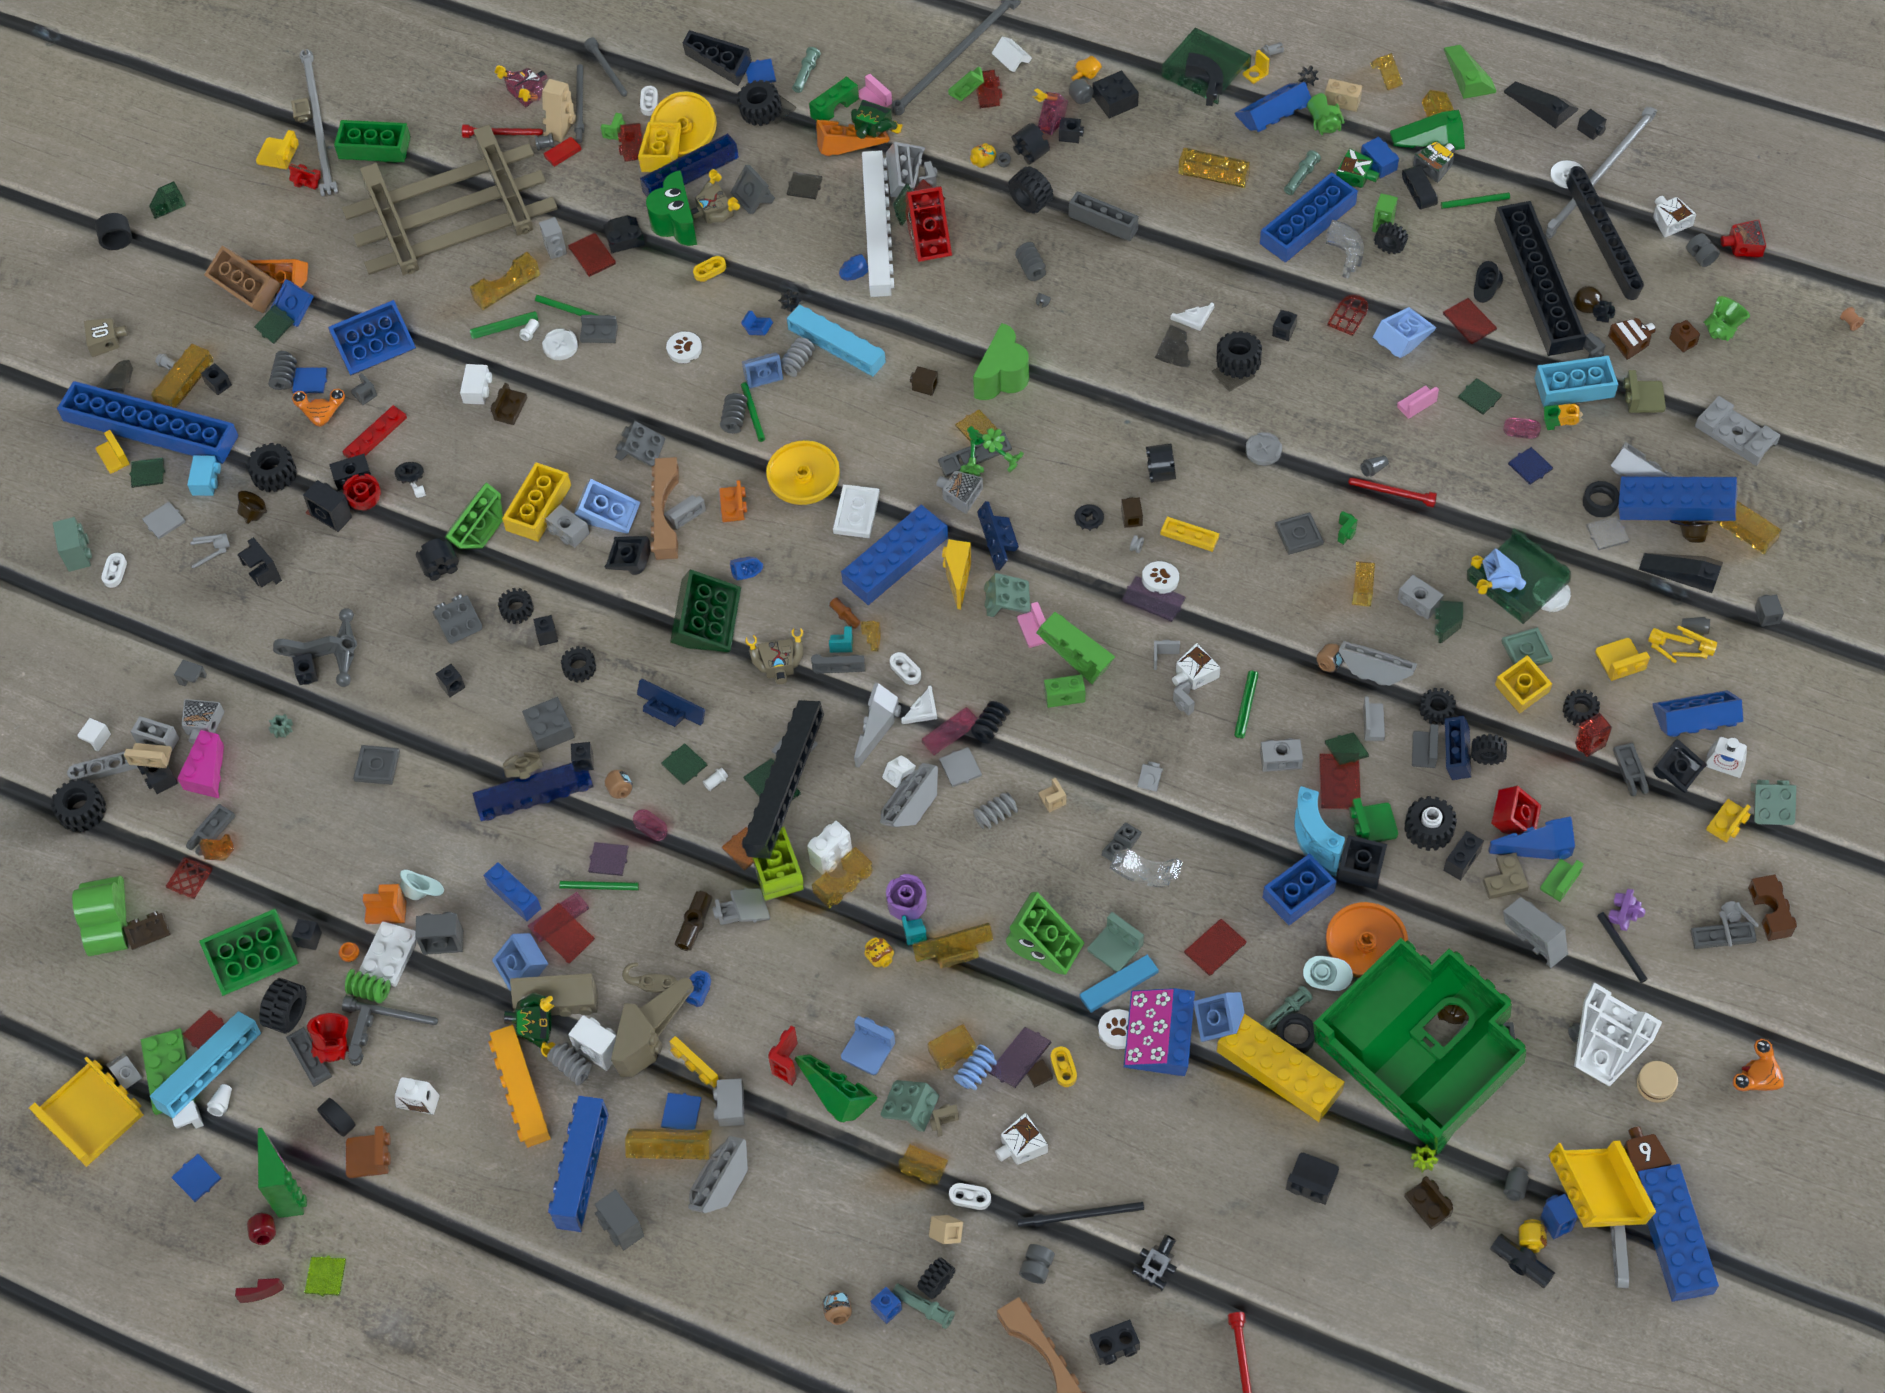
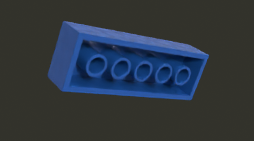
M1331 172L1261 230L1260 245L1286 263L1354 207L1358 191Z
M1621 476L1619 496L1620 520L1736 521L1737 477Z
M921 504L841 571L842 583L867 605H870L948 539L947 525Z
M578 1096L577 1103L574 1102L572 1115L574 1117L573 1121L568 1124L567 1133L569 1138L568 1142L565 1141L563 1145L564 1158L563 1161L559 1162L558 1174L560 1175L558 1181L554 1183L553 1193L555 1196L554 1200L549 1203L548 1213L551 1215L557 1229L582 1232L609 1114L603 1099Z
M1680 1164L1638 1171L1637 1175L1656 1210V1213L1647 1224L1671 1301L1675 1302L1713 1295L1719 1284Z

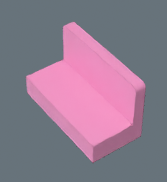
M871 74L865 76L866 86L858 91L859 99L883 107L891 105V92Z
M1424 386L1398 402L1397 408L1409 419L1437 402L1439 389L1434 387L1430 390L1427 386Z
M1031 603V612L1017 616L1018 623L1029 648L1046 643L1036 634L1039 627L1046 620L1039 603Z

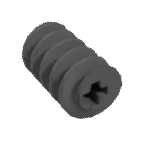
M1026 242L1017 248L1015 256L1028 280L1037 281L1046 275V265L1037 252L1038 250L1034 243Z
M281 350L276 353L268 383L269 387L276 390L291 388L297 360L289 352Z
M731 393L725 397L720 427L723 431L732 434L741 432L747 403L746 396L739 393Z

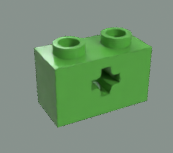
M1380 194L1375 208L1372 232H1377L1379 226L1385 222L1387 224L1392 222L1393 225L1398 197Z
M1082 674L1044 680L1047 708L1085 702V686Z

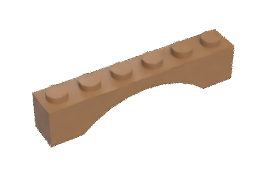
M677 457L655 458V466H652V477H655V481H651L652 492H654V496H651V504L654 507V511H651V521L654 522V526H651V537H654V542H651V553H655L656 560L678 559L677 535L664 517L667 498L673 488L679 483Z
M1018 1297L997 1310V1318L1008 1335L1030 1344L1047 1361L1054 1375L1057 1393H1086L1085 1391L1081 1392L1079 1389V1381L1073 1373L1069 1374L1065 1368L1067 1363L1062 1355L1058 1356L1054 1351L1055 1345L1050 1337L1046 1338L1042 1333L1044 1329L1039 1320H1034L1030 1315L1032 1311L1026 1301L1022 1303Z

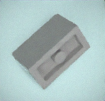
M692 495L665 512L664 517L677 530L706 511L704 500L701 496L696 498Z
M1365 696L1363 704L1364 740L1384 741L1383 704L1369 703V696Z

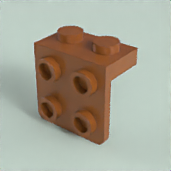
M375 1126V1135L351 1137L346 1140V1175L348 1178L388 1174V1165L391 1164L388 1145L391 1144L390 1133L386 1132L384 1126Z

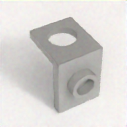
M1154 641V670H1157V654H1179L1180 641Z
M122 1053L106 1064L125 1089L142 1078L125 1053Z

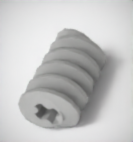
M796 338L791 348L781 358L782 370L787 375L796 377L797 372H800L801 367H804L805 362L809 360L808 357L812 356V351H815L814 345L806 338Z
M1006 792V794L1001 793L999 797H994L993 802L989 800L986 805H981L980 810L978 808L974 809L973 814L982 829H984L985 825L990 829L992 828L991 821L997 825L998 817L1004 821V814L1011 817L1010 810L1017 813L1018 809L1014 799Z
M567 1042L562 1045H555L549 1051L547 1060L552 1062L555 1067H558L559 1071L563 1072L565 1076L569 1077L572 1082L579 1086L587 1079L592 1063H586L585 1057L580 1059L581 1054L579 1052L574 1054L575 1049L573 1047L569 1048V1043Z

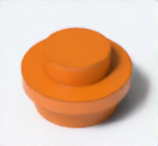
M346 942L340 947L339 956L345 962L354 961L359 956V948L355 943Z

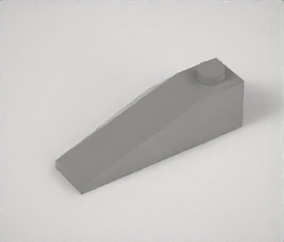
M1624 442L1611 463L1612 470L1619 475L1624 474L1629 477H1676L1668 471L1662 472V468L1658 463L1651 460L1648 462L1644 453L1627 442Z
M878 683L874 684L869 698V717L864 718V734H860L854 756L855 767L858 768L894 724L896 716L899 717L901 712L898 697Z

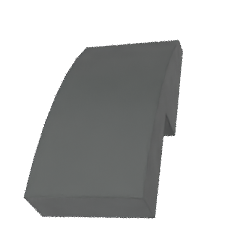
M1125 822L1114 834V839L1102 850V856L1118 865L1135 845L1142 832Z

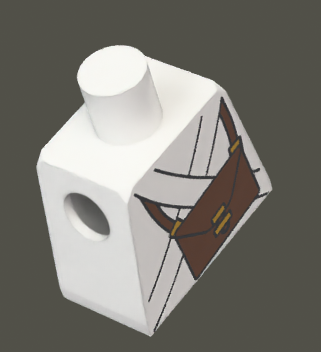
M1659 196L1655 200L1657 206L1653 217L1664 237L1693 226L1696 213L1679 198L1675 197L1667 201L1664 196Z
M1196 643L1177 661V675L1172 678L1175 686L1188 681L1190 688L1195 690L1220 677V667Z
M402 1077L395 1093L396 1108L434 1115L440 1095L428 1082Z
M1025 1113L1001 1134L1003 1146L995 1150L1001 1162L1011 1156L1016 1164H1021L1048 1152V1144Z

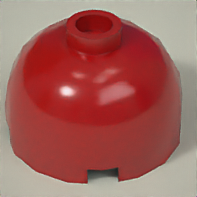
M364 474L365 476L354 475L343 486V493L347 497V503L356 510H369L376 506L380 500L381 490L379 483L374 476Z

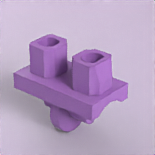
M1627 889L1626 894L1616 893L1614 904L1621 907V910L1611 909L1609 913L1610 922L1619 924L1621 930L1624 931L1628 930L1630 920L1637 921V918H1642L1645 915V910L1641 907L1642 903L1633 896L1634 890Z

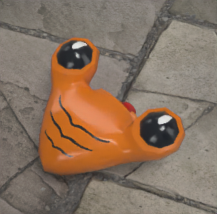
M333 389L330 393L329 401L326 399H314L309 402L307 395L303 391H297L293 394L292 401L315 426L321 427L329 421L336 409L343 403L345 394L341 389Z
M1765 1039L1757 1040L1754 1044V1049L1760 1058L1751 1060L1742 1067V1074H1736L1733 1078V1086L1740 1091H1773L1783 1088L1784 1078L1774 1057L1772 1044Z

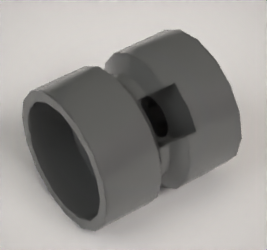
M1703 233L1693 237L1686 246V250L1695 257V260L1701 267L1711 265L1720 255L1717 247Z
M1030 1244L1025 1256L1027 1260L1023 1261L1019 1275L1030 1282L1044 1284L1049 1273L1047 1268L1052 1265L1055 1253L1044 1246Z

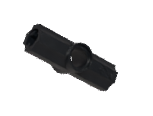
M1503 1234L1497 1237L1490 1248L1491 1251L1508 1262L1509 1267L1515 1273L1521 1276L1526 1275L1542 1288H1545L1555 1275L1553 1270L1537 1260L1536 1255L1530 1249L1524 1246L1519 1247Z

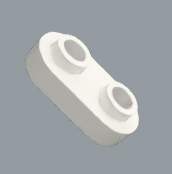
M646 86L641 90L640 108L644 115L650 116L658 105V92L655 87Z
M113 553L107 558L101 576L105 586L113 588L121 583L127 565L123 554Z
M898 652L890 657L891 669L906 684L914 685L921 680L920 668L906 654Z
M957 1183L949 1190L950 1201L956 1206L983 1210L991 1203V1194L984 1187ZM957 1194L964 1195L961 1199L956 1197ZM982 1197L984 1201L978 1202L977 1199Z

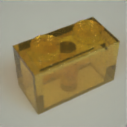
M1356 561L1352 605L1371 607L1375 563Z
M964 1024L927 1043L928 1052L940 1071L945 1068H952L956 1062L963 1058L968 1059L969 1056H973L972 1053L976 1050V1043Z

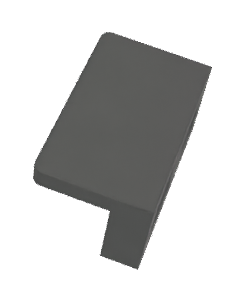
M1430 724L1429 732H1413L1412 766L1436 768L1438 759V725Z

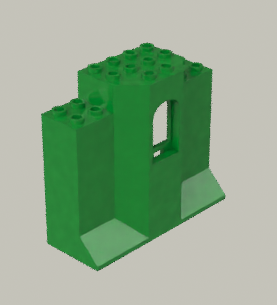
M1400 938L1313 1023L1315 1043L1425 1145H1428V1148L1436 1150L1435 1154L1438 1155L1452 1135L1525 1063L1526 1046L1518 1038L1514 1039L1509 1035V1030L1503 1025L1511 1017V999L1504 993L1500 994L1489 979H1483L1479 975L1480 972L1473 965L1469 966L1466 964L1460 953L1457 951L1453 952L1449 948L1431 965L1429 958L1424 954L1420 955L1416 952L1415 946L1407 940L1405 942ZM1447 1005H1458L1465 1010L1469 1021L1443 1047L1423 1028ZM1425 1037L1434 1045L1432 1048L1423 1041Z

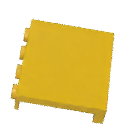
M85 1057L84 1059L88 1063L40 1107L34 1102L29 1109L87 1167L144 1114L140 1110L141 1104L134 1097L130 1100L127 1097L129 1093L122 1085L117 1087L114 1084L116 1080L108 1072L104 1074L101 1071L103 1067L96 1060L91 1061Z
M1613 1141L1607 1149L1564 1150L1562 1144L1558 1143L1548 1155L1583 1228L1646 1224L1656 1213L1620 1141Z

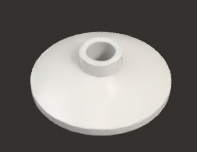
M1560 161L1552 167L1551 179L1556 185L1568 188L1566 179L1570 169L1574 166H1582L1574 161Z

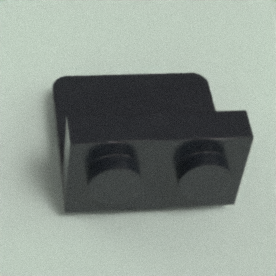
M1302 1152L1297 1158L1292 1174L1290 1173L1286 1190L1295 1195L1306 1197L1316 1203L1326 1205L1339 1172V1167Z

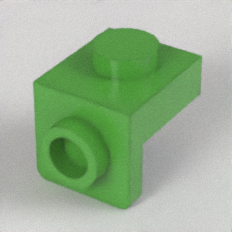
M615 113L611 125H601L603 138L619 140L626 126L621 113Z

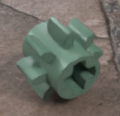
M286 714L283 716L276 715L272 720H269L271 724L269 731L274 733L276 738H286L290 732H293L290 727L293 725V722L287 718Z

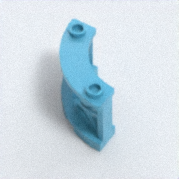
M1301 786L1298 792L1294 820L1297 842L1304 855L1310 853L1329 874L1336 876L1342 860L1345 837L1332 831L1322 820L1318 810L1319 792Z

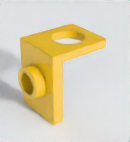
M1257 50L1255 65L1244 71L1242 75L1252 84L1256 83L1268 75L1270 59L1263 52ZM1251 72H1257L1259 76L1251 77L1249 74Z

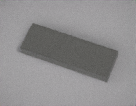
M1752 923L1728 924L1732 945L1756 943L1757 939ZM1723 925L1696 927L1690 930L1694 949L1728 946Z
M304 1027L286 1037L313 1087L332 1077L325 1063L321 1064L317 1056L313 1058L311 1053L312 1040Z

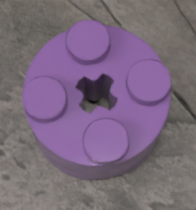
M903 874L889 882L886 888L889 913L899 920H902L901 916L904 915L907 921L919 919L927 906L926 889L922 881L914 875Z

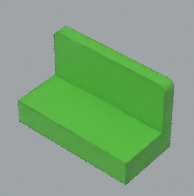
M977 67L975 70L968 72L948 89L949 95L959 101L965 99L984 83L982 69Z
M1560 859L1541 885L1540 890L1561 902L1580 875L1584 864L1576 860L1572 866Z

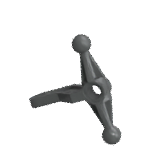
M348 608L340 611L339 619L342 621L337 637L327 636L306 643L288 639H277L273 643V651L276 654L288 657L311 653L313 659L334 653L340 671L336 677V683L341 687H346L351 682L348 671L354 658V650L357 647V641L353 636L350 624L354 618V613Z

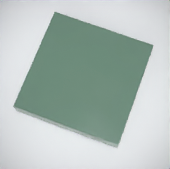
M1538 627L1503 637L1501 640L1513 665L1527 655L1537 666L1552 662L1553 660Z

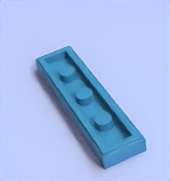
M1147 954L1079 994V997L1091 1013L1158 974L1159 969Z

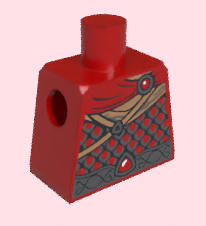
M1754 220L1733 225L1729 235L1721 236L1722 247L1731 246L1735 256L1763 257L1766 243L1760 221Z

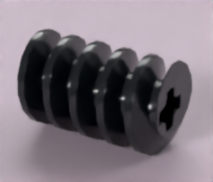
M989 701L983 713L979 715V719L971 727L974 737L982 743L989 744L990 739L995 737L994 733L999 731L998 727L1003 725L1001 721H1005L1007 719L1006 716L1010 715V710L1002 703Z

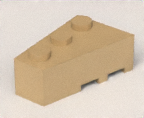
M549 79L542 91L543 110H546V118H543V124H546V131L543 133V136L552 133L554 141L562 142L571 125L575 123L576 115L574 114L568 83Z

